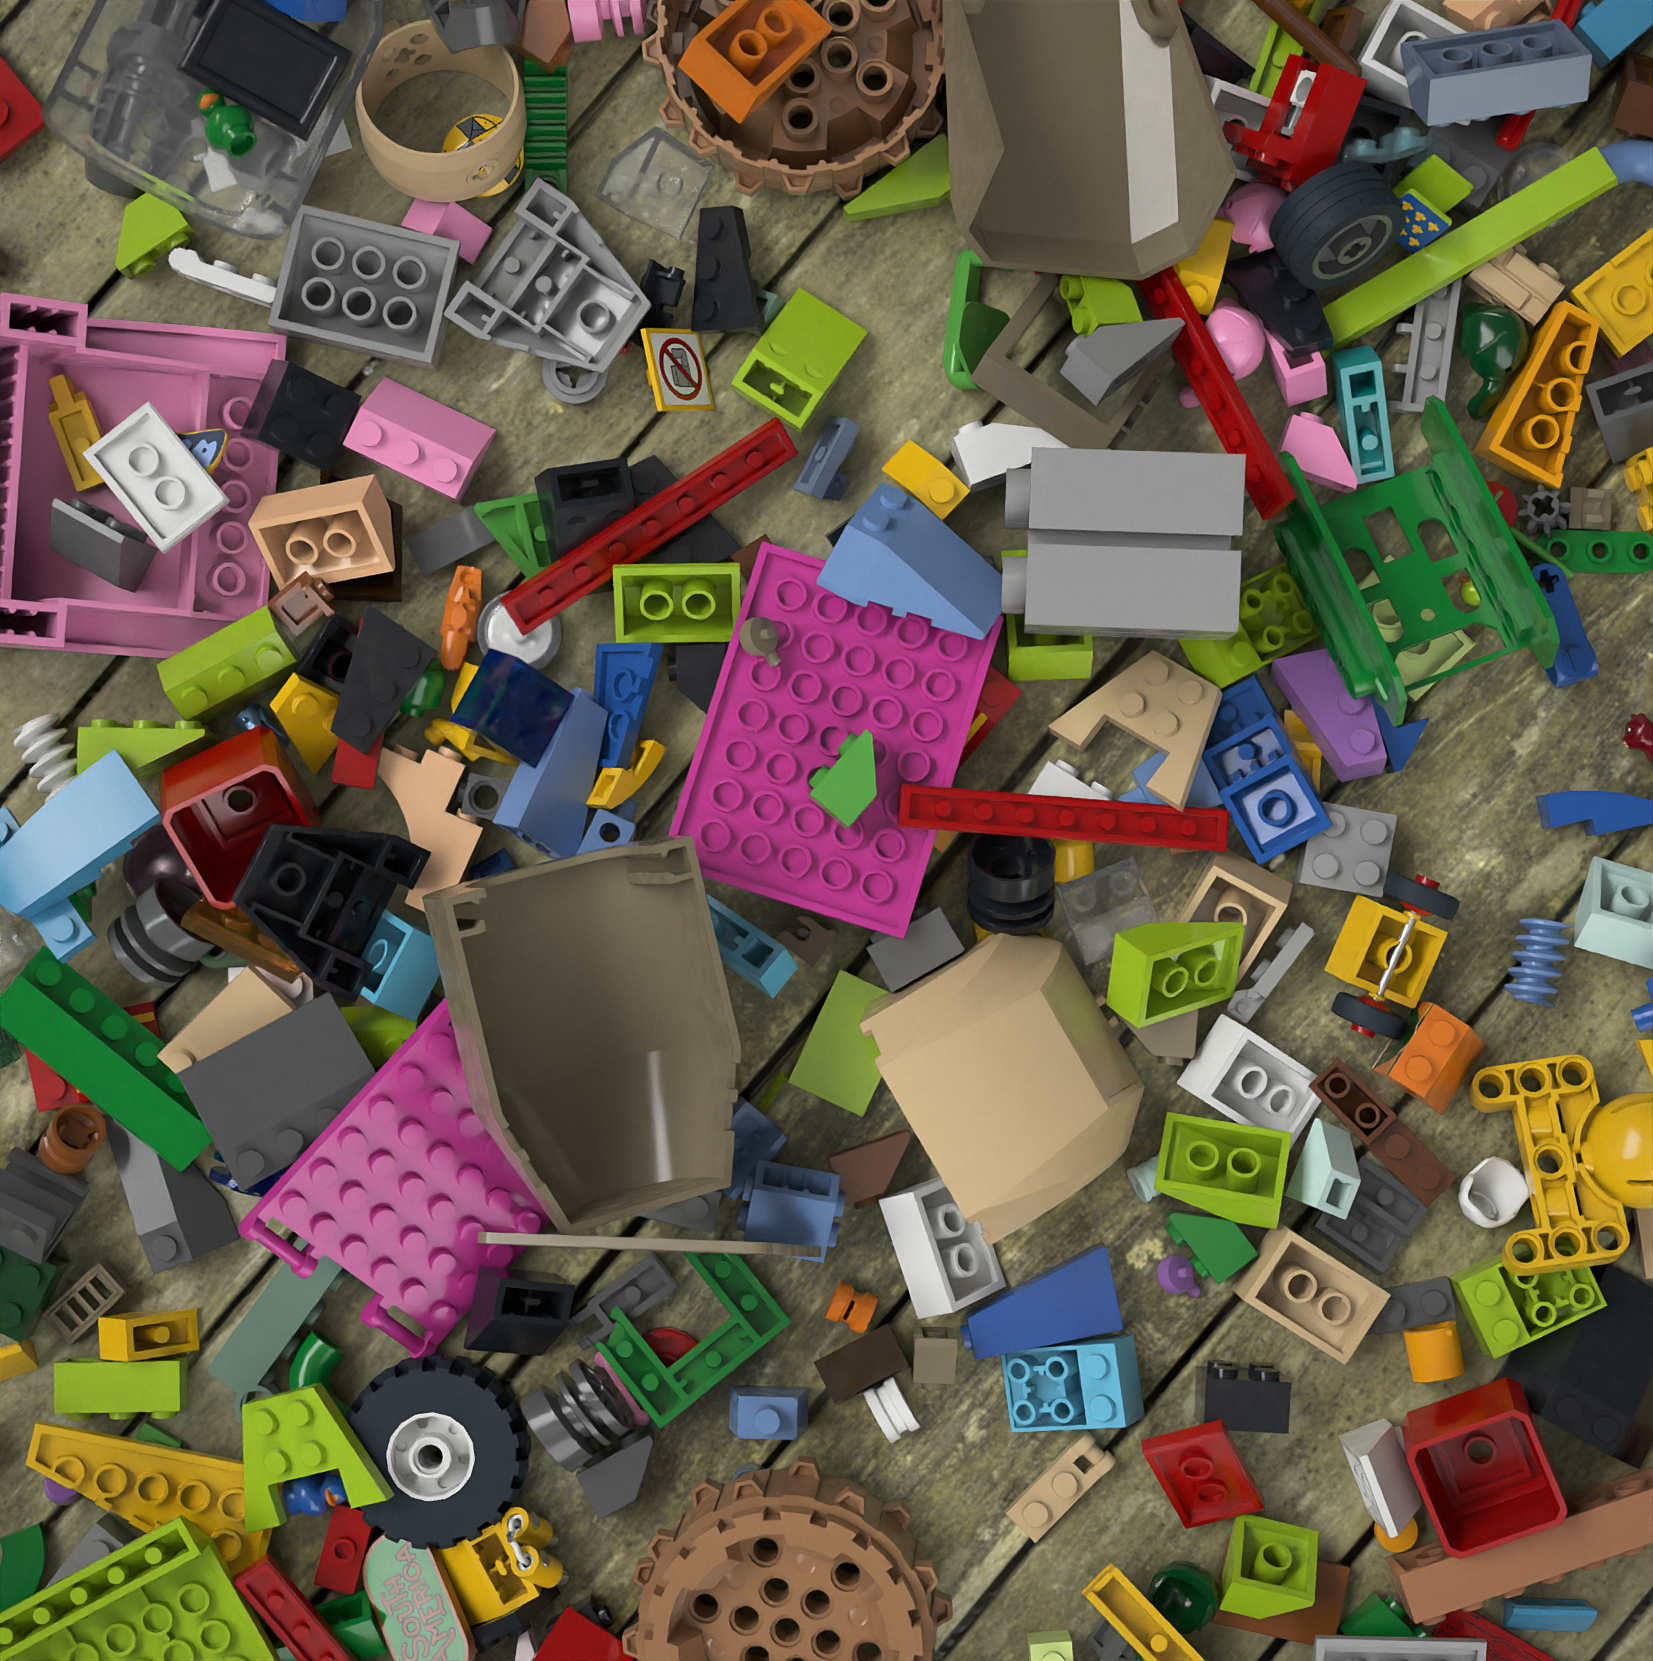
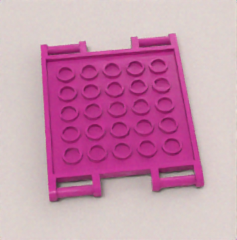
M446 998L246 1215L238 1228V1233L249 1241L256 1240L290 1264L291 1271L302 1279L308 1278L315 1271L318 1261L325 1254L367 1284L377 1293L363 1308L360 1320L370 1328H379L410 1351V1356L414 1359L435 1354L436 1346L471 1309L480 1266L508 1268L528 1247L477 1243L478 1232L539 1234L551 1221L472 1110L453 1026L449 1023L451 1018ZM273 1216L309 1243L300 1251L266 1227V1223ZM394 1304L427 1329L420 1336H417L388 1315L387 1310Z

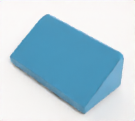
M1524 1597L1504 1599L1505 1629L1584 1632L1590 1628L1597 1618V1610L1586 1599Z

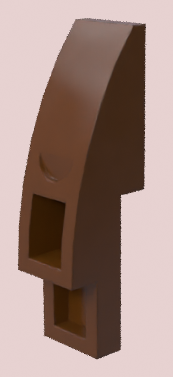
M1338 1057L1308 1085L1311 1091L1358 1141L1426 1208L1457 1179L1397 1118L1398 1116Z

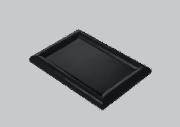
M212 0L176 70L307 142L353 52L261 0Z

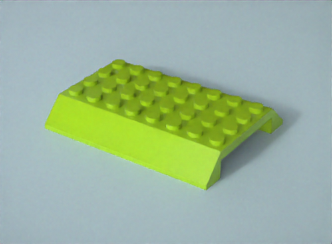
M183 1515L174 1518L0 1612V1661L282 1660L247 1599L233 1584L234 1576L212 1538Z

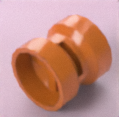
M841 1280L832 1296L824 1318L834 1323L842 1321L849 1324L850 1330L863 1335L874 1313L879 1297L869 1292L861 1294L854 1290L852 1284Z

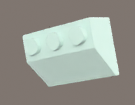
M1594 856L1575 916L1574 946L1653 969V873Z

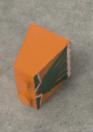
M1418 1001L1416 1008H1410L1404 1017L1408 1023L1400 1040H1389L1371 1070L1442 1115L1486 1045L1470 1026L1435 1003Z

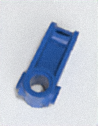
M1539 564L1531 571L1536 581L1539 579L1540 582L1547 581L1550 588L1547 590L1541 588L1555 617L1560 638L1553 667L1545 671L1552 686L1555 689H1559L1597 676L1598 663L1595 652L1587 639L1564 573L1555 564Z

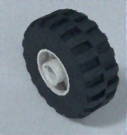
M435 1353L426 1357L415 1359L409 1357L401 1360L397 1365L385 1369L376 1376L359 1394L346 1414L345 1420L395 1494L386 1501L361 1506L360 1509L364 1512L361 1519L371 1528L375 1524L386 1531L384 1537L395 1543L402 1539L412 1542V1548L426 1550L429 1545H439L441 1549L456 1547L457 1541L464 1537L471 1542L483 1535L481 1530L489 1523L495 1526L505 1516L525 1481L529 1468L528 1459L531 1452V1437L528 1436L526 1429L528 1422L514 1400L516 1394L508 1384L503 1386L495 1378L497 1373L487 1366H484L482 1369L472 1364V1359L460 1355H457L456 1358L444 1357V1353ZM431 1444L440 1448L443 1456L437 1457L431 1454L427 1445Z

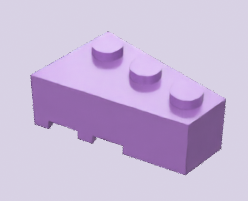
M1324 648L1274 659L1270 672L1271 680L1276 687L1279 686L1292 705L1291 709L1313 736L1314 743L1339 780L1346 782L1382 774L1387 754L1371 697L1368 695L1357 700L1352 699L1328 649Z

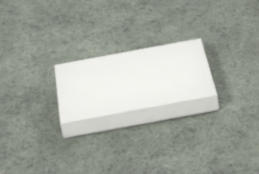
M149 401L82 453L164 554L230 502Z

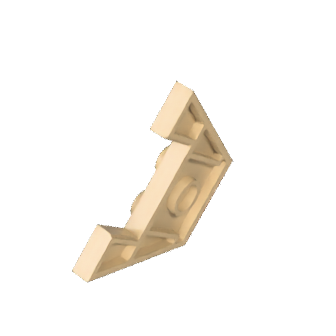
M1152 650L1047 727L1051 734L1083 752L1104 723L1109 721L1168 757L1146 784V787L1151 794L1183 812L1222 698V693L1216 685Z

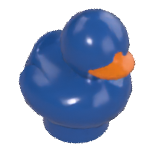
M329 1471L296 1478L284 1483L282 1486L284 1502L292 1515L304 1512L309 1516H320L327 1511L329 1505L334 1507L347 1499L340 1475H331Z

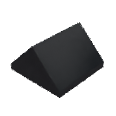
M336 613L330 618L327 617L294 672L341 696L357 642L359 627Z

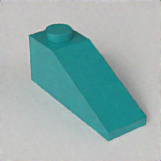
M1371 345L1329 353L1334 394L1347 457L1358 479V484L1395 477L1380 358Z

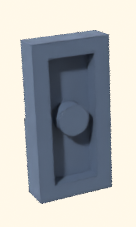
M829 415L793 489L806 496L818 499L826 497L839 502L850 479L837 468L840 463H843L845 457L853 451L857 440L856 435L861 426L848 418Z

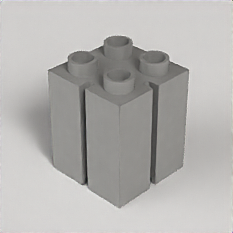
M1032 447L1031 469L1007 468L1005 528L1028 529L1027 557L1003 556L1002 613L1025 614L1024 633L1227 641L1238 633L1242 551L1229 549H1231V536H1242L1246 454Z

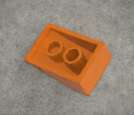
M736 0L693 37L678 66L736 122L741 124L777 90L830 34L833 27L805 0Z

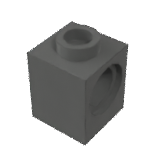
M469 773L468 781L461 780L456 804L462 805V814L494 820L511 782ZM492 786L498 793V802L492 809L484 810L477 802V795L482 788Z

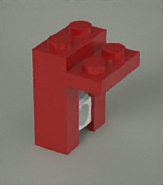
M1289 53L1259 132L1225 121L1222 127L1225 139L1234 142L1231 151L1248 157L1245 166L1260 171L1258 180L1294 192L1297 187L1301 186L1309 178L1334 165L1367 80L1335 66L1322 62L1318 65L1309 61V59Z

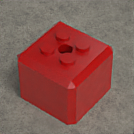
M258 725L163 770L159 781L162 824L209 903L215 908L228 910L237 906L231 899L270 822L322 827L320 812L274 730ZM238 789L246 790L252 795L247 803L241 805L230 802L228 797L233 791Z
M1504 1377L1406 1413L1401 1424L1406 1460L1446 1554L1463 1559L1563 1523L1568 1513V1508L1560 1478L1520 1382ZM1476 1441H1485L1490 1444L1492 1449L1486 1457L1475 1458L1468 1453L1469 1446Z

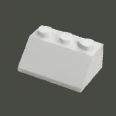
M941 1176L904 1188L878 1200L918 1319L953 1313L1006 1287L993 1245L988 1246L981 1236L985 1229L978 1221L971 1225L966 1221Z

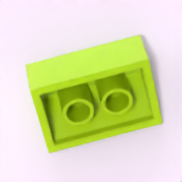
M740 563L613 564L616 643L730 642L742 606Z
M266 605L156 664L164 692L185 721L201 722L202 725L234 708L239 702L243 703L289 678L302 657Z

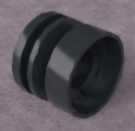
M978 834L970 843L967 854V875L969 878L967 909L971 919L979 927L996 935L1005 933L1019 936L1031 934L1043 928L1051 920L1055 908L1054 879L1056 874V850L1052 841L1045 838Z

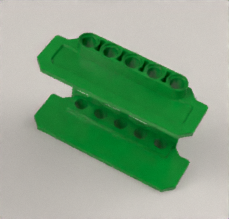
M1435 395L1426 397L1421 422V431L1430 447L1432 455L1429 465L1318 506L1295 457L1285 450L1278 453L1277 458L1283 473L1296 495L1286 506L1289 519L1273 526L1279 550L1348 693L1353 700L1372 694L1375 701L1385 709L1393 727L1403 724L1408 700L1407 692L1526 647L1535 653L1542 669L1546 670L1553 667L1560 644L1555 617L1447 407ZM1390 508L1413 553L1384 563L1362 518ZM1429 520L1441 523L1457 554L1432 563L1418 536L1417 528L1419 525ZM1351 549L1364 552L1380 583L1359 590L1345 562L1343 553ZM1466 569L1480 597L1481 605L1479 608L1470 613L1457 610L1440 579ZM1389 599L1403 628L1401 638L1395 642H1385L1368 606ZM1422 610H1433L1435 613L1434 619L1431 621L1423 620L1420 615ZM1474 624L1496 630L1505 646L1502 650L1404 686L1401 674L1395 664L1400 652Z

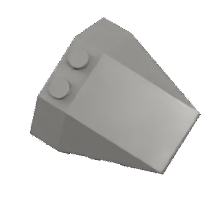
M537 177L514 210L518 220L475 283L472 284L466 280L443 315L479 340L605 374L652 305L604 244V241L591 227L575 203Z

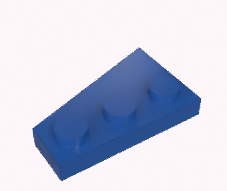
M597 644L594 696L596 699L594 702L608 711L597 768L629 769L664 644Z

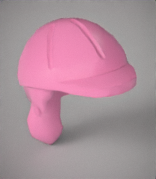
M1249 183L1232 193L1226 200L1223 208H1219L1215 216L1235 222L1231 239L1237 243L1251 245L1249 247L1250 254L1255 250L1259 253L1274 247L1269 236L1271 220H1273L1277 209L1280 208V205L1289 195L1283 189L1269 183Z
M1222 298L1215 304L1213 312L1204 325L1234 381H1237L1251 374L1261 363L1266 346V335H1264L1265 331L1261 323L1251 312L1243 309L1233 299ZM1191 385L1186 386L1180 392V404L1184 408H1195L1201 405Z

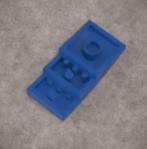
M1257 674L1222 692V698L1201 757L1220 789L1218 794L1227 810H1229V814L1258 865L1330 828L1333 826V823L1295 744Z

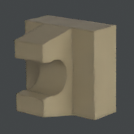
M1568 488L1566 502L1570 503L1572 511L1566 513L1565 521L1567 528L1565 530L1610 531L1612 489Z

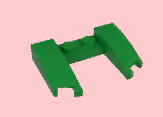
M683 1252L684 1256L732 1317L668 1369L618 1306L613 1308L609 1315L610 1318L617 1322L607 1344L605 1345L597 1341L595 1345L660 1429L664 1428L703 1394L792 1323L738 1254L711 1253L697 1256V1253Z

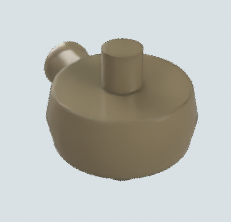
M752 617L745 621L739 632V639L743 649L752 656H764L770 667L779 664L782 658L775 650L778 642V633L774 624L765 617Z

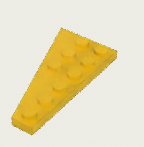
M36 1420L25 1465L68 1489H74L95 1501L96 1505L108 1512L109 1510L113 1511L146 1533L183 1515L212 1538L233 1576L266 1555L272 1528L245 1534L244 1462L242 1460ZM284 1482L276 1483L280 1496Z

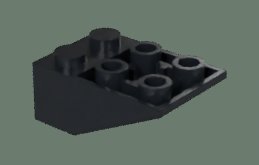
M627 457L547 468L534 478L551 564L635 510V497ZM613 578L587 595L614 591Z

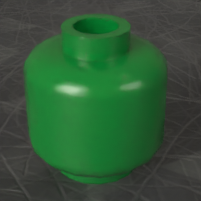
M435 658L399 709L400 712L410 716L421 717L424 716V711L440 707L447 672L439 665L440 661L438 658Z

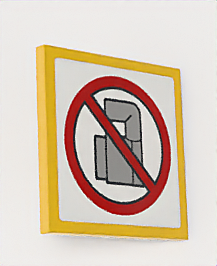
M641 329L649 368L646 370L649 387H653L658 412L715 410L699 333L692 332L691 329Z

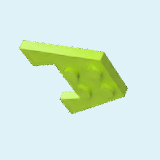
M322 1383L250 1400L242 1405L245 1534L280 1526L287 1521L276 1483L338 1468L351 1509L386 1501L395 1495Z

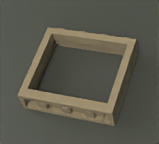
M1045 272L986 351L970 381L1070 448L1105 450L1109 448L1117 450L1127 433L1121 430L1123 425L1131 430L1144 410L1143 407L1138 405L1140 400L1148 405L1161 383L1155 380L1158 376L1165 380L1178 360L1172 356L1173 350L1170 347L1150 363L1108 425L1104 424L1007 359L1051 298L1069 308L1060 292V281L1064 274ZM1141 314L1143 321H1151Z

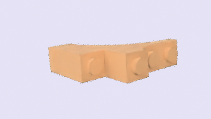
M398 744L395 745L393 751L382 747L377 774L387 784L397 799L409 829L411 842L432 852L413 890L409 889L404 902L425 912L422 900L424 895L464 883L487 829L478 825L480 817L462 814L461 808L457 809L455 815L450 813L457 798L460 782L465 780L470 768L460 763L464 755L440 746L438 752L427 749L421 763H418L416 759L419 754Z

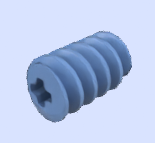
M1536 917L1520 919L1519 925L1528 930L1529 934L1517 935L1515 937V941L1524 946L1525 950L1513 951L1511 957L1522 965L1508 968L1507 973L1516 978L1518 982L1504 984V990L1512 994L1514 999L1555 1008V1004L1544 997L1545 994L1558 993L1559 988L1548 982L1549 978L1562 977L1563 972L1552 966V963L1566 960L1567 956L1558 951L1556 946L1570 944V939L1562 935L1560 930L1573 928V926Z

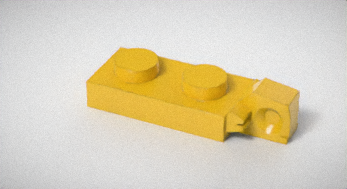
M61 374L49 379L48 382L56 402L48 404L51 412L48 413V417L77 492L85 493L105 485L106 482L82 454L104 436L91 400L88 399L85 391L77 393L70 376Z

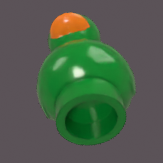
M210 88L201 91L197 97L196 106L199 112L208 118L205 126V135L209 144L216 150L226 151L232 158H239L248 154L257 143V136L253 132L255 120L251 112L240 105H226L224 96Z

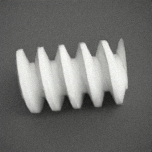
M59 713L37 717L11 732V734H20L14 740L15 748H28L22 755L23 763H36L29 770L30 776L32 778H43L37 785L38 792H52L45 799V804L73 781L77 775L74 770L77 767V758L68 759L67 754L75 747L74 742L61 744L59 740L68 732L67 729H53L51 726L60 717Z

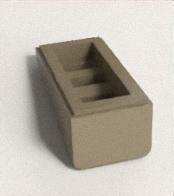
M105 1258L81 1277L42 1316L70 1346L98 1321V1317L104 1316L133 1288ZM95 1278H98L112 1293L108 1299L92 1282ZM84 1288L101 1304L97 1309L81 1293ZM73 1298L89 1314L85 1320L69 1303ZM62 1308L78 1325L73 1331L57 1314Z

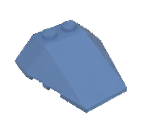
M883 481L846 525L816 584L854 604L866 607L868 601L893 608L892 615L905 618L907 612L932 619L931 626L980 640L984 639L1002 614V575L919 500Z

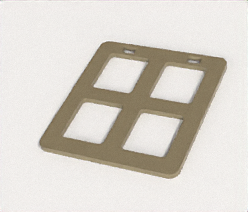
M478 1232L477 1242L558 1248L821 1257L822 1248L819 1246L768 1242Z

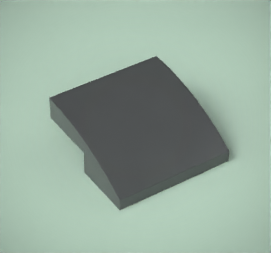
M1361 1156L1356 1161L1361 1182L1346 1220L1320 1211L1310 1228L1379 1276L1384 1274L1402 1242L1410 1238L1427 1208L1403 1184Z

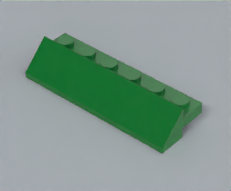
M45 945L40 947L19 974L0 993V1028L176 1170L182 1172L213 1140L178 1076L157 1057L166 1044L66 962L61 963L58 961L49 948Z

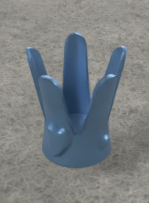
M242 702L238 703L242 712L232 722L239 731L243 733L258 725L274 730L283 748L287 747L285 740H289V738L270 721V716L261 707L260 703L245 708Z

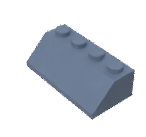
M1560 18L1400 44V53L1412 108L1426 126L1446 127L1452 122L1464 120L1485 121L1496 115L1508 113L1523 115L1534 109L1546 107L1566 108L1572 103L1588 101L1592 53Z

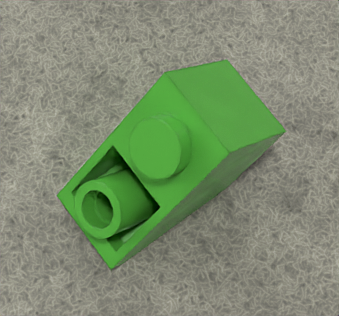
M867 729L859 737L852 732L837 749L836 752L842 757L831 769L824 764L808 783L814 788L810 792L809 798L846 830L853 825L877 795L873 735Z

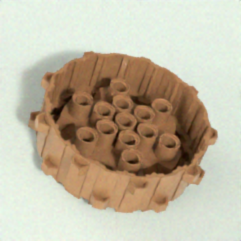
M814 0L809 5L833 27L832 31L777 90L741 124L736 122L678 66L693 37L734 1H649L646 20L648 24L656 29V33L641 42L644 64L660 69L664 85H667L669 96L658 109L659 115L667 129L683 128L690 134L688 147L701 159L709 157L717 165H722L735 173L736 191L752 198L765 186L783 190V192H787L789 195H806L807 193H814V191L833 189L844 201H847L861 194L864 178L877 171H883L891 164L898 166L910 156L909 145L915 138L934 139L943 127L944 120L935 107L938 96L942 94L946 80L942 0H889L882 7H874L867 0ZM843 11L852 17V21L843 27L836 26L830 21L831 15L835 12ZM835 53H844L851 61L844 68H835L829 64L828 59ZM798 72H806L813 77L814 81L808 87L799 88L791 82V78ZM870 75H879L885 80L886 85L878 91H872L864 85L863 81ZM803 113L811 118L812 123L806 129L799 130L793 128L789 120L795 114Z
M799 1455L790 1469L772 1470V1468L756 1470L742 1474L737 1479L726 1484L724 1482L720 1484L707 1476L693 1485L691 1491L693 1506L686 1513L683 1512L670 1530L659 1528L647 1546L651 1557L639 1558L633 1581L643 1589L638 1613H640L639 1622L625 1629L622 1635L623 1653L637 1658L638 1661H790L794 1658H801L805 1661H938L934 1658L937 1627L953 1618V1604L951 1595L936 1589L940 1575L934 1562L928 1560L919 1540L916 1541L908 1529L913 1511L901 1499L890 1503H883L870 1494L867 1488L849 1479L822 1473L815 1457ZM770 1538L776 1542L778 1547L774 1550H765L759 1546L757 1540ZM843 1562H852L857 1565L860 1571L851 1575L845 1574L838 1565ZM772 1578L783 1579L787 1583L788 1588L784 1590L773 1589L769 1585L768 1580ZM813 1590H821L828 1595L829 1599L825 1602H816L811 1599L808 1593ZM710 1594L717 1600V1604L706 1606L699 1601L698 1596ZM750 1606L758 1612V1615L753 1618H747L739 1612L738 1608ZM791 1618L798 1623L799 1627L787 1630L779 1624V1620ZM825 1630H832L837 1633L840 1639L828 1642L822 1639L819 1633ZM872 1642L880 1648V1651L868 1654L860 1648V1645ZM761 1646L767 1650L769 1655L761 1658L751 1654L749 1648Z

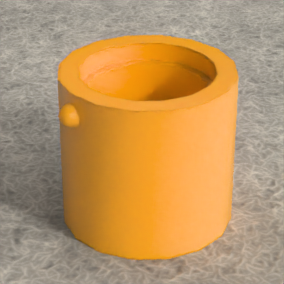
M1447 1320L1402 1331L1414 1382L1446 1380L1460 1376L1467 1371L1456 1321Z

